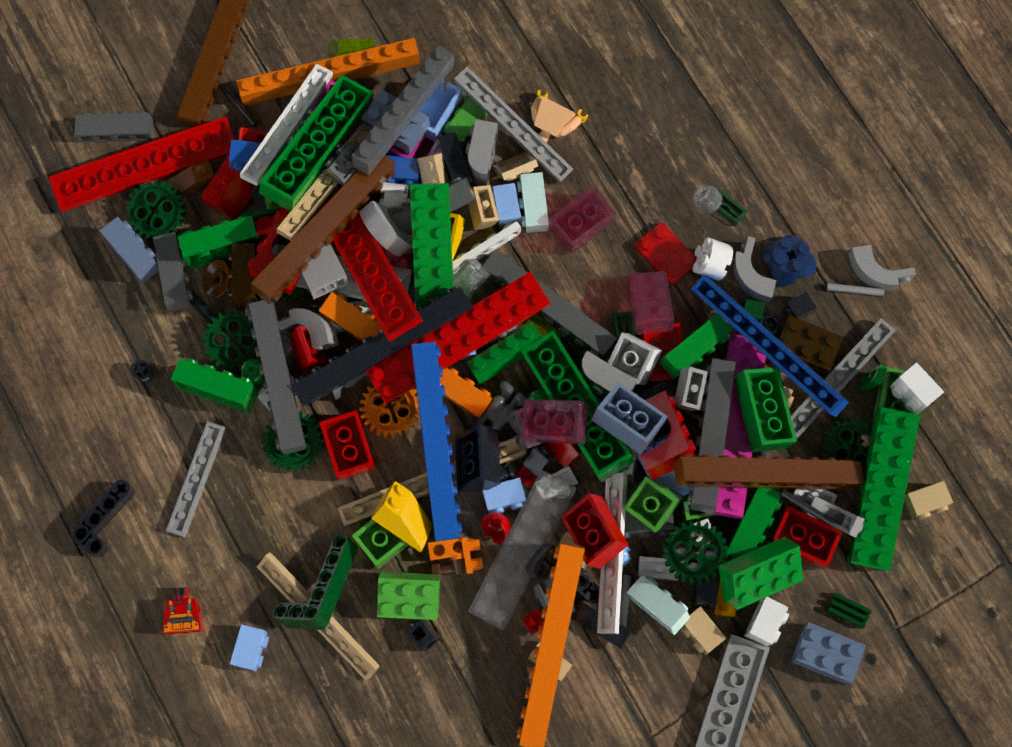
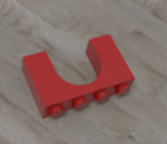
M285 208L277 210L274 217L276 219L275 223L269 225L265 234L267 235L265 241L259 243L257 247L258 254L255 258L252 257L248 264L251 276L256 278L275 258L272 253L273 247L280 239L284 238L277 233V228L290 213L289 210ZM300 273L295 277V282L290 287L286 286L283 292L292 295L300 280Z
M666 391L645 400L668 417L663 425L671 426L670 434L663 444L640 455L647 473L653 480L673 471L674 462L681 455L692 454L693 457H696L693 452L696 450L693 441L691 439L688 440L687 437L690 433L686 425L681 423L684 419L680 411L675 409L678 406L673 396L669 397Z

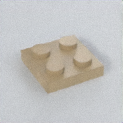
M524 152L492 166L497 175L503 180L509 181L515 179L518 174L532 172L533 168L538 167V164L534 157Z

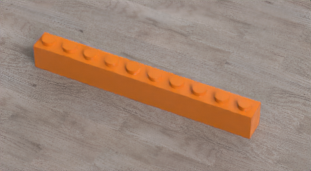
M415 38L236 81L243 105L246 106L296 94L316 64L332 71L333 76L330 80L336 83L341 75L351 80L420 64V58Z
M331 292L319 309L320 315L360 341L369 336H372V338L379 334L378 331L382 329L374 315L369 314L367 316L362 312L363 309L355 303L353 305L346 302L347 298L340 293L334 294ZM452 367L443 370L440 384L445 387V397L479 419L493 399L490 397L491 393L483 388L479 390L474 386L475 383L467 377L465 379L458 376L459 372Z
M561 542L560 547L556 546L554 558L557 559L556 567H551L549 578L553 579L552 587H547L545 598L549 599L548 607L543 606L541 618L545 619L544 626H539L537 638L541 639L540 646H535L533 658L537 659L535 667L531 666L529 679L533 680L531 687L527 686L525 699H528L527 707L523 706L521 719H524L523 727L519 726L516 739H520L519 746L544 747L585 550V547Z

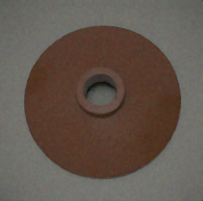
M215 260L205 270L203 287L205 292L211 297L222 296L231 284L228 274L231 268L225 261Z

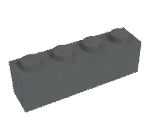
M144 111L137 113L119 112L118 114L107 112L100 114L83 113L82 115H75V137L79 143L145 141L147 139L153 141V119L150 113Z
M176 233L153 237L164 302L168 311L191 307L190 300L193 299L191 288L188 289L187 285L190 282L188 271L185 272L184 269L187 263L181 253Z
M625 511V539H630V536L638 535V538H648L650 534H658V537L669 536V532L674 531L673 512L662 528L654 532L628 511Z

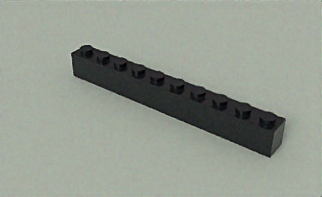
M454 286L445 292L447 295L441 298L437 296L430 300V305L424 308L422 306L416 308L423 321L394 340L389 341L383 330L380 329L377 336L373 338L369 336L363 339L360 346H352L344 351L346 354L338 357L337 355L329 359V364L322 367L320 365L312 369V374L305 377L303 375L295 379V384L291 387L302 406L307 407L365 373V371L401 349L406 348L416 340L423 338L426 334L434 332L472 310L473 307L462 288Z

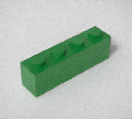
M717 313L663 357L659 363L672 379H675L678 375L680 376L682 368L689 367L690 365L695 367L703 361L701 356L705 353L709 356L716 350L715 345L717 343L722 345L729 339L728 334L733 330Z
M531 322L466 363L478 384L481 385L522 360L524 357L520 350L537 341L542 336Z

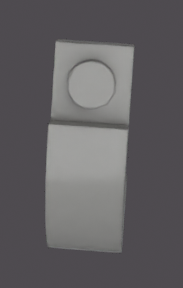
M371 201L359 212L367 229L385 249L399 257L403 253L407 255L413 253L412 235L403 232L395 225L385 205Z
M748 236L746 242H742L740 252L736 251L734 256V277L740 288L747 295L756 300L769 303L773 296L776 280L763 277L753 269L751 254L756 238Z
M871 245L853 247L848 254L856 275L873 288L893 291L899 284L910 283L916 275L915 268L901 270L882 268L874 259Z
M306 309L289 310L290 317H284L278 322L280 332L285 334L293 332L298 326L305 327L310 334L312 348L325 351L339 346L333 325L327 318Z
M808 493L805 502L833 518L831 526L853 537H857V534L862 531L863 518ZM802 509L800 510L801 512H803V513H805V514H807V515H809V516H812L811 514L807 513L806 511H804V510H802Z

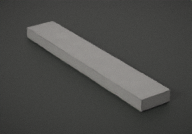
M206 422L166 532L186 537L226 428L224 426Z

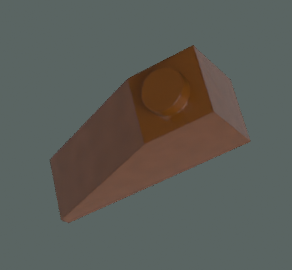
M206 160L188 167L168 180L166 187L169 184L173 185L172 191L178 189L179 193L177 196L182 195L185 197L206 189L215 175L209 161Z

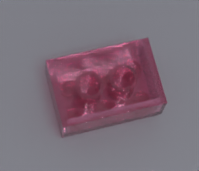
M592 186L551 216L548 221L549 228L572 254L614 223L616 212Z
M666 271L628 274L627 290L634 334L673 331L674 315Z
M524 399L521 439L536 443L585 444L588 404L572 400Z

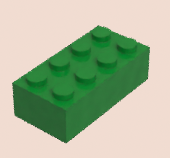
M243 215L233 221H222L219 225L204 226L198 231H187L178 236L183 258L190 269L208 265L215 260L229 259V251H232V244L255 243L256 247H258L260 243L252 215Z
M179 358L171 377L172 382L179 390L250 414L258 395L250 379L240 377L239 379L233 377V374L228 371H216V368L211 365L204 364V366H201L193 359L186 358L184 360Z
M779 368L743 370L738 374L734 381L751 452L787 449L796 443L797 439Z
M756 488L744 510L743 518L739 520L727 545L728 551L725 553L728 554V559L723 560L726 562L758 549L762 545L766 537L763 533L770 528L774 520L771 516L779 510L782 504L779 492L772 488Z
M783 537L720 564L719 572L723 600L738 610L803 581L800 546L790 539Z

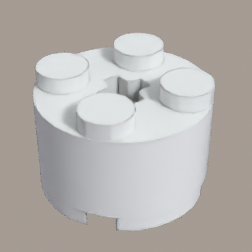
M388 182L383 183L379 203L385 205L388 214L394 212V214L401 212L400 207L407 204L409 186Z
M707 237L702 246L698 245L695 250L697 260L693 266V272L714 280H722L727 273L725 271L726 265L731 264L733 248L726 243Z

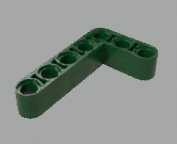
M345 534L337 535L332 541L308 603H280L274 609V618L286 628L324 629L330 622L358 550L357 545Z

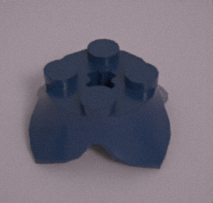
M784 236L780 240L767 244L761 251L762 260L765 264L771 266V276L773 280H776L778 287L789 286L798 277H809L816 271V262L813 254L810 252V247L799 236ZM787 255L793 256V259L789 260Z

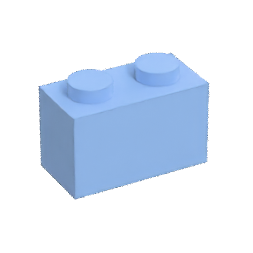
M515 183L493 186L492 194L499 218V227H504L509 223L513 224L516 221L518 224H521Z
M520 478L501 482L496 487L482 491L488 513H503L504 509L507 508L516 510L522 508L523 504H526Z
M241 624L230 665L257 671V667L260 668L263 662L262 650L267 647L269 641L267 632Z

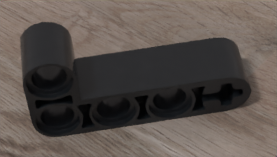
M125 480L116 481L71 530L72 539L86 552L97 558L106 555L108 546L98 534L133 497L135 492L133 486ZM124 487L126 489V492L123 493L121 491V488ZM109 501H114L113 507L106 509V504ZM99 515V522L97 524H93V518ZM86 530V536L83 539H79V533ZM96 543H100V549L97 552H93V546Z
M543 544L526 564L528 575L541 579L549 575L551 567H556L557 559L554 558L556 545ZM550 549L553 550V555L551 558H549L548 552ZM539 564L540 571L536 573L535 567ZM581 569L576 595L585 602L599 603L600 587Z

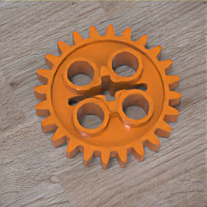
M367 387L369 394H362L366 400L360 401V404L365 406L359 408L360 412L365 413L361 418L362 420H367L364 423L366 427L371 425L369 429L371 433L377 430L376 435L378 437L383 433L384 439L388 437V434H391L392 439H394L395 434L398 433L400 438H402L403 431L409 434V427L415 429L413 422H420L419 418L416 417V415H419L418 399L415 396L417 394L416 389L410 390L402 395L400 399H395L391 402L398 423H394L388 404L374 405L376 399H382L375 387L373 389ZM401 410L409 412L406 417H400L398 413ZM383 416L390 417V421L386 424L381 423L380 419Z

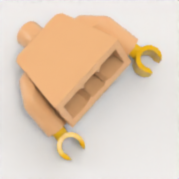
M541 90L537 91V98L531 106L534 126L541 129L539 136L546 143L551 134L557 138L565 136L575 130L581 123H584L588 117V114L584 117L580 115L582 109L576 115L573 111L549 100L548 92L541 96Z

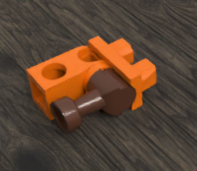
M466 537L428 543L431 561L446 558L451 560V564L440 566L439 563L432 564L433 574H439L440 579L442 574L455 573L457 575H466L484 568L482 557L475 559L471 557V551L481 550L479 539H468Z

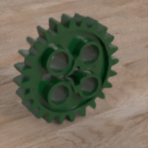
M157 180L154 181L153 185L150 181H147V187L140 184L141 190L134 188L136 194L135 196L129 194L132 201H126L130 208L125 209V211L130 213V215L126 216V219L132 220L129 225L131 227L135 226L133 231L135 233L139 232L140 237L146 234V240H150L151 237L169 234L172 231L178 233L176 227H183L180 220H186V218L182 217V214L187 213L186 210L182 209L186 203L180 202L184 197L182 195L177 196L179 190L174 189L172 191L173 185L169 184L166 187V182L164 181L159 185ZM155 193L157 198L153 203H150L149 197ZM168 203L173 205L170 212L165 211V206ZM154 208L159 210L158 214L153 211ZM146 209L147 215L141 219L140 212ZM158 219L163 221V225L160 228L155 226Z
M226 310L225 316L218 313L219 319L217 320L212 317L213 325L207 323L206 325L209 330H203V333L207 335V337L202 338V341L207 342V344L202 346L203 349H208L205 356L211 355L212 357L209 361L213 362L216 360V367L222 364L223 370H226L228 366L231 372H233L234 367L241 371V366L244 362L254 357L257 358L255 347L258 346L257 339L253 340L251 329L254 328L253 321L249 322L248 316L246 318L243 317L244 311L240 315H237L236 310L233 311L232 315L229 314L228 310ZM231 323H237L239 330L231 332L228 326ZM221 328H224L233 339L235 337L238 338L237 344L246 351L245 354L234 343L229 344L230 338L221 331ZM216 336H223L225 338L224 344L217 345L214 342ZM250 337L253 343L250 346H244L242 339ZM229 350H236L238 357L230 359L227 356Z
M302 411L299 412L302 428L308 429L304 439L305 441L311 440L310 443H306L308 448L306 454L299 455L297 451L279 455L275 438H278L277 431H273L272 426L266 425L265 427L268 432L262 433L267 438L261 440L262 444L267 445L262 448L263 452H268L265 455L266 459L272 458L269 463L271 465L277 463V470L283 466L285 473L289 468L292 473H295L296 468L302 472L303 466L310 469L309 463L316 464L314 458H321L318 451H324V448L320 445L325 443V440L320 438L323 436V432L319 431L321 429L320 424L315 425L317 420L315 418L310 420V414L303 417Z
M853 416L849 417L848 422L845 417L841 418L842 424L837 420L834 421L836 427L829 425L828 428L831 432L823 433L827 439L820 440L822 443H825V446L820 447L821 450H825L821 457L839 460L836 457V452L839 449L845 453L844 459L849 458L851 453V458L855 461L856 455L860 454L864 458L862 464L864 472L873 425L868 427L869 420L861 423V417H858L855 422ZM842 431L848 432V441L841 439L840 434ZM854 431H857V436L853 444ZM862 435L868 438L866 446L860 444V437ZM853 444V447H855L856 450L851 452V449L848 448V445Z
M690 520L689 526L682 522V529L675 526L676 533L669 532L671 539L665 538V543L668 546H663V551L667 552L663 554V559H666L665 566H671L669 573L675 572V579L682 576V583L690 579L691 585H693L694 580H697L698 584L701 585L702 579L709 583L710 576L716 579L715 572L720 573L719 565L726 562L723 559H728V554L725 553L728 551V546L724 545L726 539L721 538L722 532L715 533L716 526L709 529L708 522L701 526L700 520H698L697 525H694L692 520ZM695 536L702 537V540L699 542H694L692 539ZM679 548H685L686 552L683 554H679L676 552V550ZM708 551H712L715 553V555L712 557H706L705 553ZM691 563L699 565L696 569L688 567Z

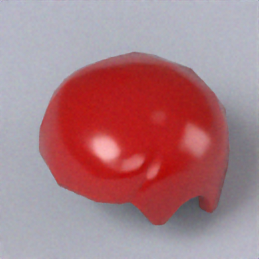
M487 513L481 522L484 535L492 537L493 543H502L509 535L510 522L501 513Z

